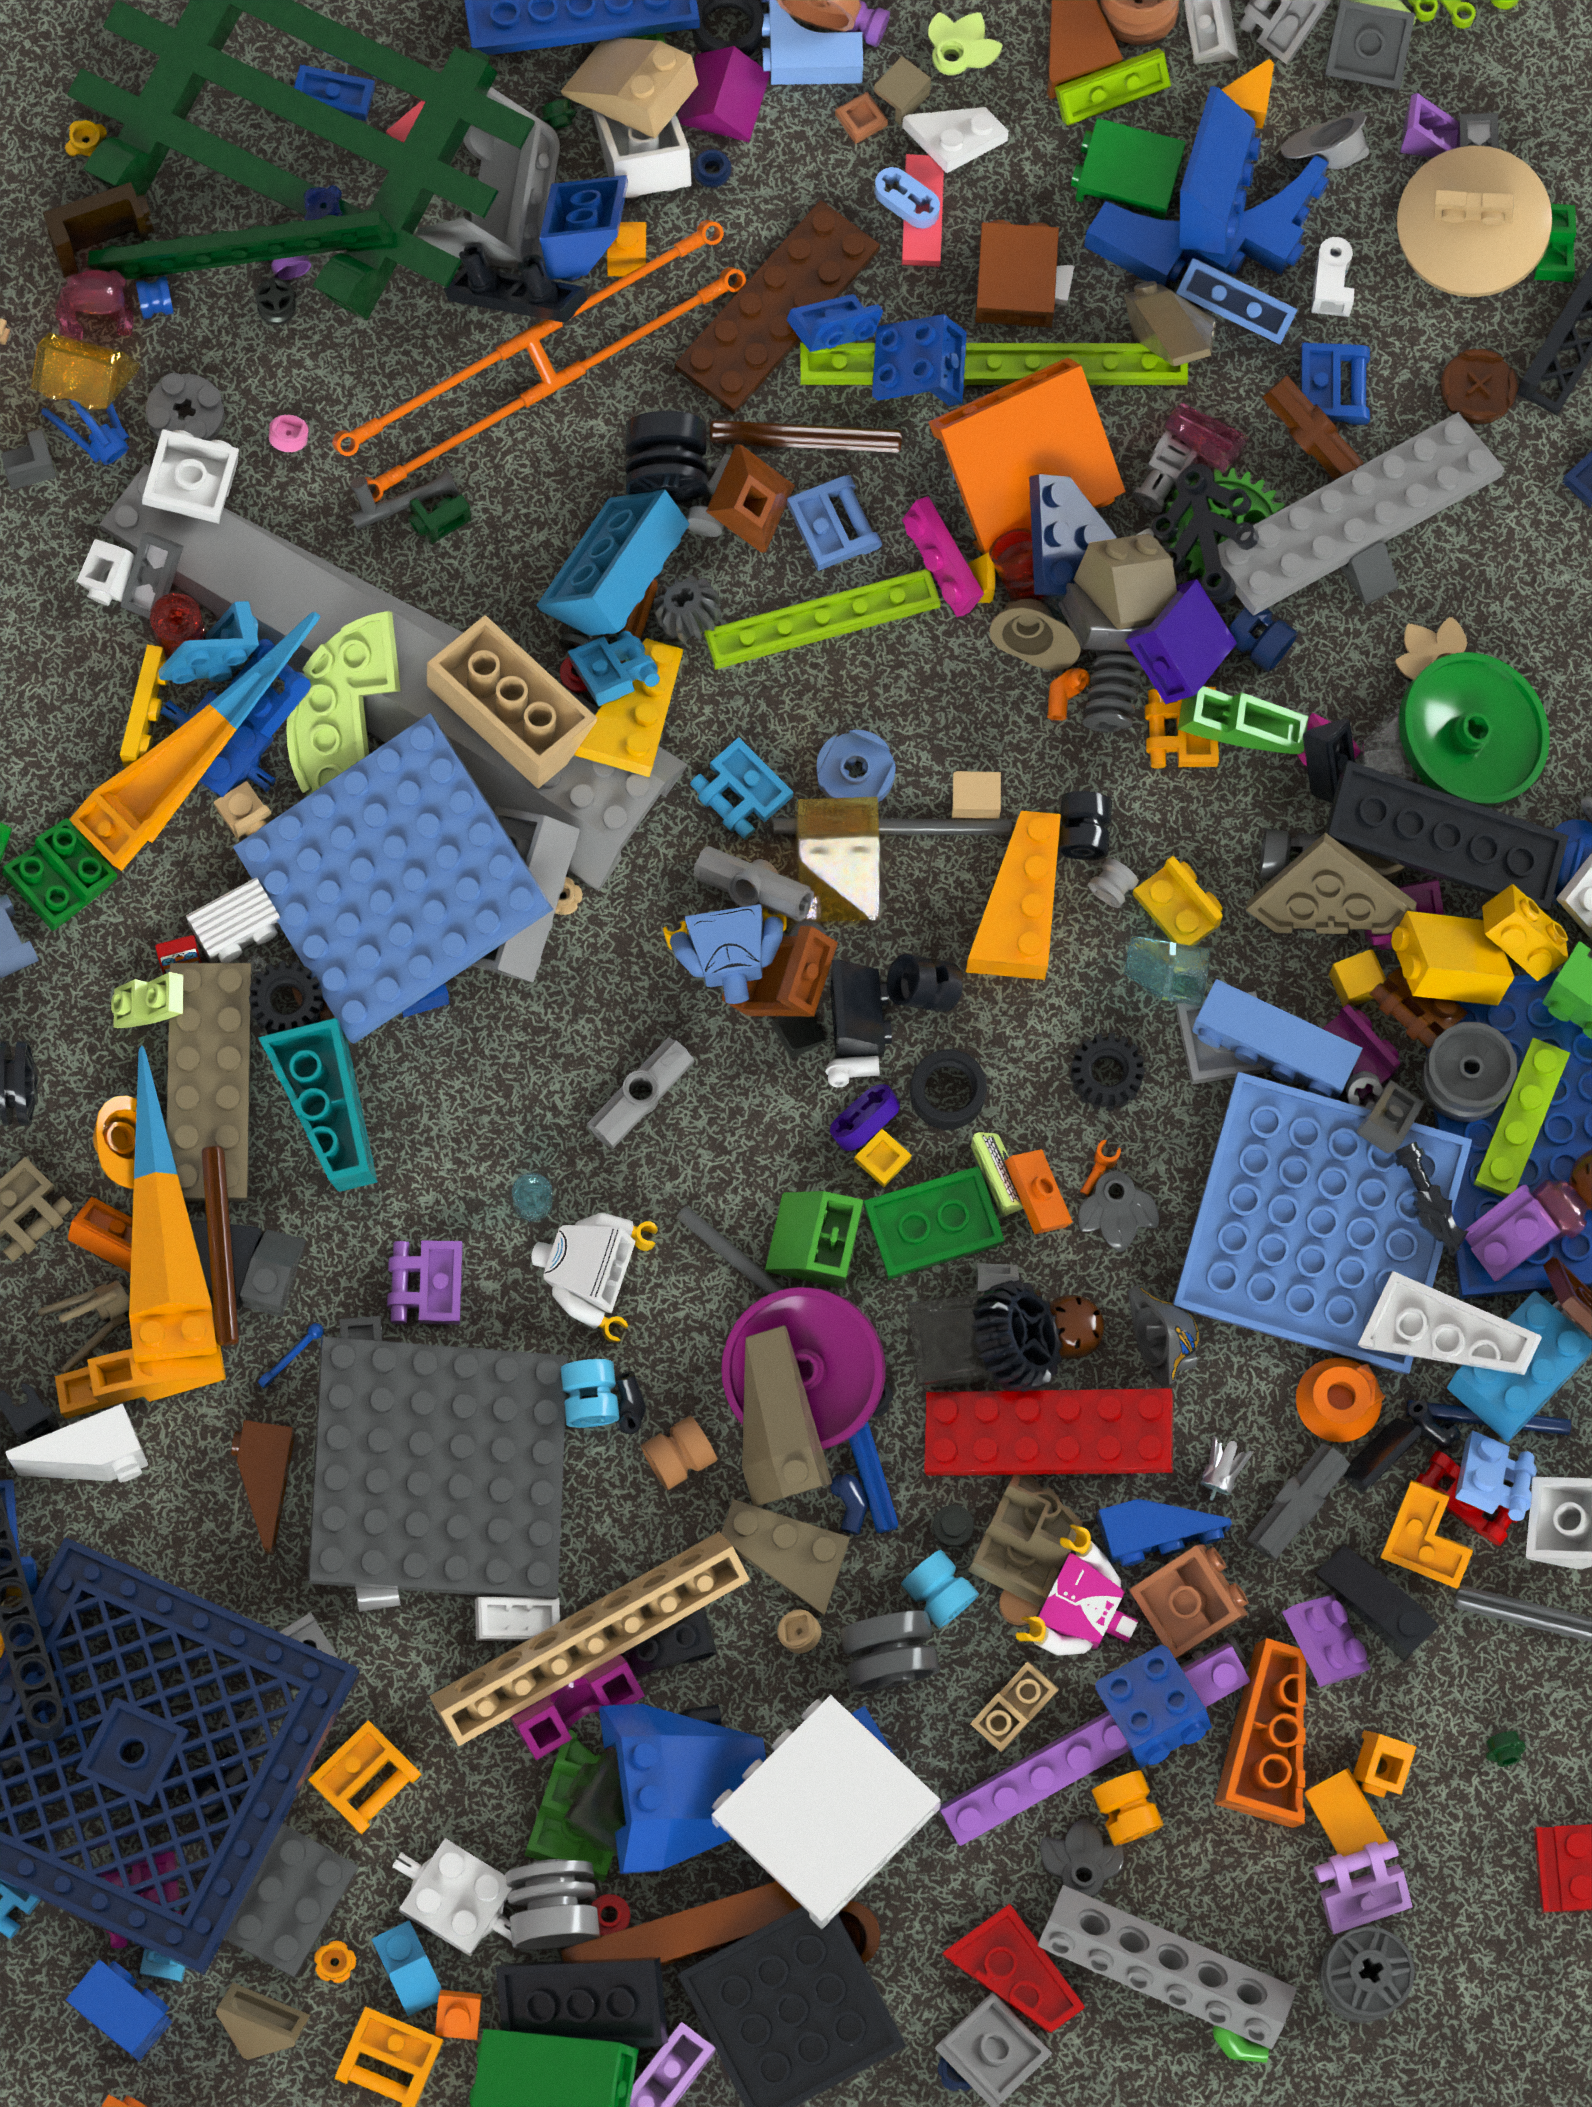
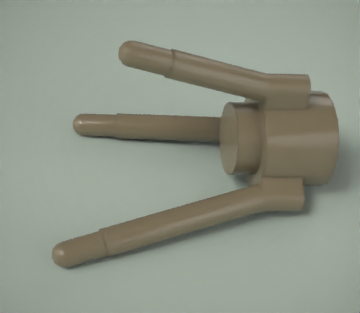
M118 1280L108 1285L104 1283L91 1291L52 1303L38 1310V1315L44 1316L84 1303L60 1315L59 1321L62 1323L93 1309L102 1321L108 1317L110 1319L105 1326L61 1367L62 1374L68 1373L111 1331L127 1321L124 1313L129 1310L130 1299Z

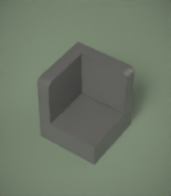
M42 428L27 432L30 445L1 454L11 490L56 478Z

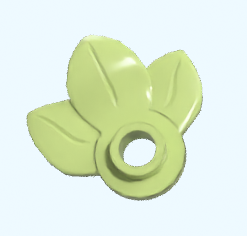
M938 12L929 24L928 37L934 46L932 61L935 68L943 74L957 75L965 71L967 67L984 68L995 61L1002 50L1000 42L984 39L985 25L983 16L979 12L964 16L954 23L945 14ZM948 54H953L958 60L948 61L944 57Z

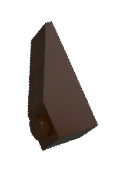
M244 1420L242 1432L235 1431L231 1455L237 1456V1463L266 1555L274 1556L296 1435L293 1427Z

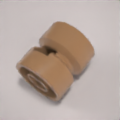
M691 1415L674 1424L670 1428L669 1437L659 1433L640 1445L648 1464L667 1491L687 1480L688 1469L700 1471L717 1461L710 1442Z

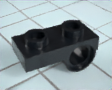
M699 1610L630 1648L629 1653L635 1675L643 1677L678 1664L693 1663L710 1658L717 1654L706 1612Z

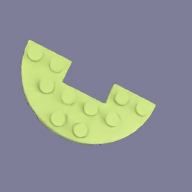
M390 611L371 614L341 628L340 632L318 647L302 669L304 671L303 674L309 679L311 687L306 696L287 717L286 735L288 754L294 776L301 791L306 793L307 796L369 755L363 696L401 691L393 614Z

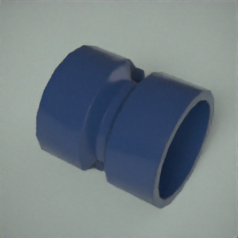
M1245 607L1229 627L1230 633L1237 642L1234 648L1241 653L1249 651L1250 660L1267 673L1286 655L1299 634L1283 620L1273 621L1272 612L1267 608L1252 616ZM1258 629L1264 631L1258 640L1253 637Z

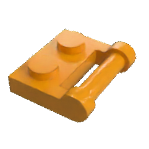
M368 1720L308 1781L357 1832L362 1834L370 1827L368 1822L408 1782L413 1784L421 1776V1773ZM390 1761L398 1770L355 1810L348 1801Z
M365 2006L337 2070L335 2080L345 2084L349 2081L401 2102V2107H417L444 2040ZM360 2053L414 2075L410 2086L407 2087L356 2065Z

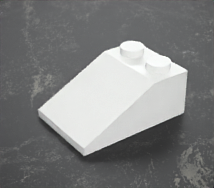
M592 110L608 177L627 175L628 185L625 198H635L644 194L673 191L678 188L692 186L689 147L676 113L654 139Z
M123 1403L6 1451L8 1460L18 1476L112 1481L118 1478L119 1482H126L141 1475V1468L148 1466Z

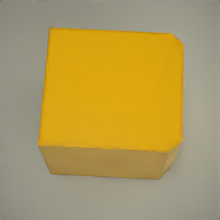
M1373 949L1334 963L1329 973V977L1343 1007L1347 1004L1354 1007L1374 999L1370 992L1379 983L1383 984L1386 980Z

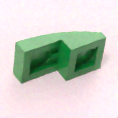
M1550 203L1552 211L1551 235L1542 259L1534 268V280L1573 282L1575 274L1574 241L1576 237L1575 205Z

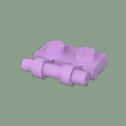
M1393 1840L1379 1845L1376 1841L1363 1846L1362 1851L1344 1857L1341 1854L1328 1857L1327 1863L1314 1867V1873L1319 1883L1332 1878L1335 1881L1336 1886L1320 1891L1328 1926L1333 1934L1412 1908L1404 1871L1399 1864L1389 1868L1385 1866V1860L1399 1856ZM1369 1866L1371 1874L1350 1880V1872Z

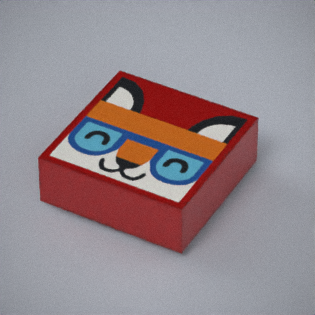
M194 935L155 945L163 975L170 972V963H202Z

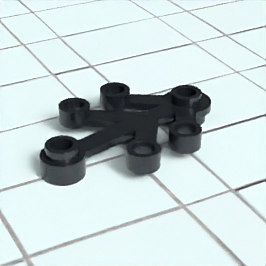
M1192 464L1179 474L1176 482L1179 495L1167 514H1161L1153 520L1152 530L1160 540H1172L1178 533V523L1192 505L1194 516L1175 546L1167 548L1165 551L1171 558L1177 557L1176 562L1173 564L1174 575L1184 569L1185 559L1199 539L1206 570L1201 586L1211 602L1223 604L1232 599L1236 592V585L1230 574L1222 569L1215 532L1233 540L1239 548L1244 550L1251 549L1258 543L1259 534L1250 523L1243 522L1237 524L1210 511L1208 498L1226 505L1230 512L1236 516L1246 514L1251 508L1252 501L1242 489L1229 490L1216 484L1213 472L1206 465ZM1199 478L1195 485H1190L1195 479ZM1243 498V502L1239 506H1233L1235 500ZM1170 523V526L1166 531L1160 532V529L1164 524ZM1245 532H1251L1246 540H1240ZM1221 579L1219 585L1211 587L1215 581Z

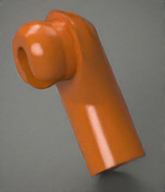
M1071 668L1050 683L1048 719L1059 721L1067 719L1068 700L1082 692L1090 683V675L1085 669Z

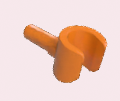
M1106 1139L1098 1144L1094 1154L1095 1164L1092 1172L1080 1190V1193L1089 1197L1097 1180L1103 1175L1104 1171L1113 1168L1117 1164L1121 1153V1148L1119 1147L1115 1156L1105 1157L1101 1151L1106 1144Z

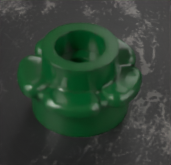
M569 99L554 101L541 107L543 118L540 120L549 124L554 130L568 127L573 124L571 118L576 115L577 110L572 108Z
M1515 1731L1496 1734L1486 1741L1489 1751L1486 1754V1758L1489 1761L1497 1762L1499 1767L1514 1765L1522 1759L1521 1754L1525 1751L1526 1744L1524 1741H1520L1519 1735Z

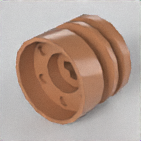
M1100 0L1099 7L1113 37L1121 42L1132 45L1152 44L1164 38L1175 26L1179 14V0Z

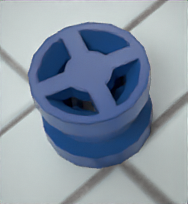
M167 276L159 277L156 282L147 283L144 280L136 281L143 320L149 319L155 313L160 312L165 315L174 314Z

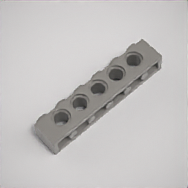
M1065 1885L1061 1888L1037 1945L1057 1956L1086 1967L1095 1973L1102 1974L1136 1991L1145 1993L1172 2007L1188 2012L1213 2025L1230 2030L1271 2050L1285 2025L1297 1988Z

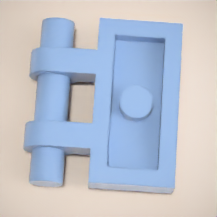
M1472 1431L1465 1441L1455 1498L1490 1514H1493L1497 1507L1501 1505L1509 1509L1508 1516L1514 1521L1523 1520L1525 1512L1531 1506L1532 1493L1529 1488L1537 1472L1534 1465V1455L1527 1451L1521 1452L1518 1456V1461L1515 1462L1508 1458L1509 1446ZM1504 1479L1513 1482V1487L1504 1485Z

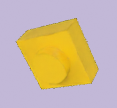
M881 1129L854 1157V1162L884 1188L911 1160L912 1155L887 1132Z

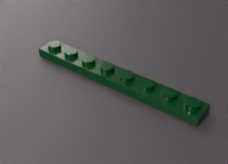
M362 210L357 214L325 215L320 219L308 221L289 220L284 224L272 226L253 225L243 230L229 232L218 230L208 235L193 237L182 235L172 240L158 242L146 240L136 245L122 247L115 245L106 246L104 249L88 252V266L103 283L391 244L393 243V229L380 211Z

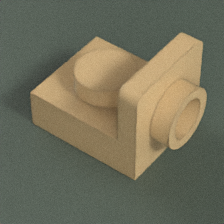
M247 781L225 794L224 797H220L213 802L215 808L239 842L273 820L270 809L267 805H263Z

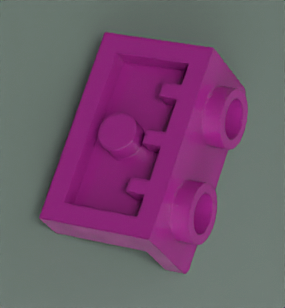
M1347 1004L1341 1009L1339 1015L1322 1029L1363 1048L1350 1077L1361 1071H1369L1379 1078V1083L1383 1085L1397 1073L1401 1064L1398 1060L1399 1054L1386 1039L1381 1041L1371 1030L1373 1028L1372 1023L1361 1010L1357 1009L1354 1011ZM1368 1083L1363 1089L1358 1087L1355 1089L1358 1092L1359 1100H1364L1366 1095L1373 1093L1371 1084Z

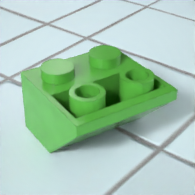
M826 1191L784 1192L781 1198L765 1272L845 1289L862 1214L863 1200Z

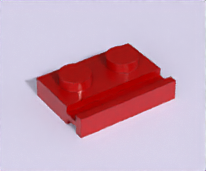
M1592 1824L1535 1827L1534 1840L1541 1913L1592 1910Z

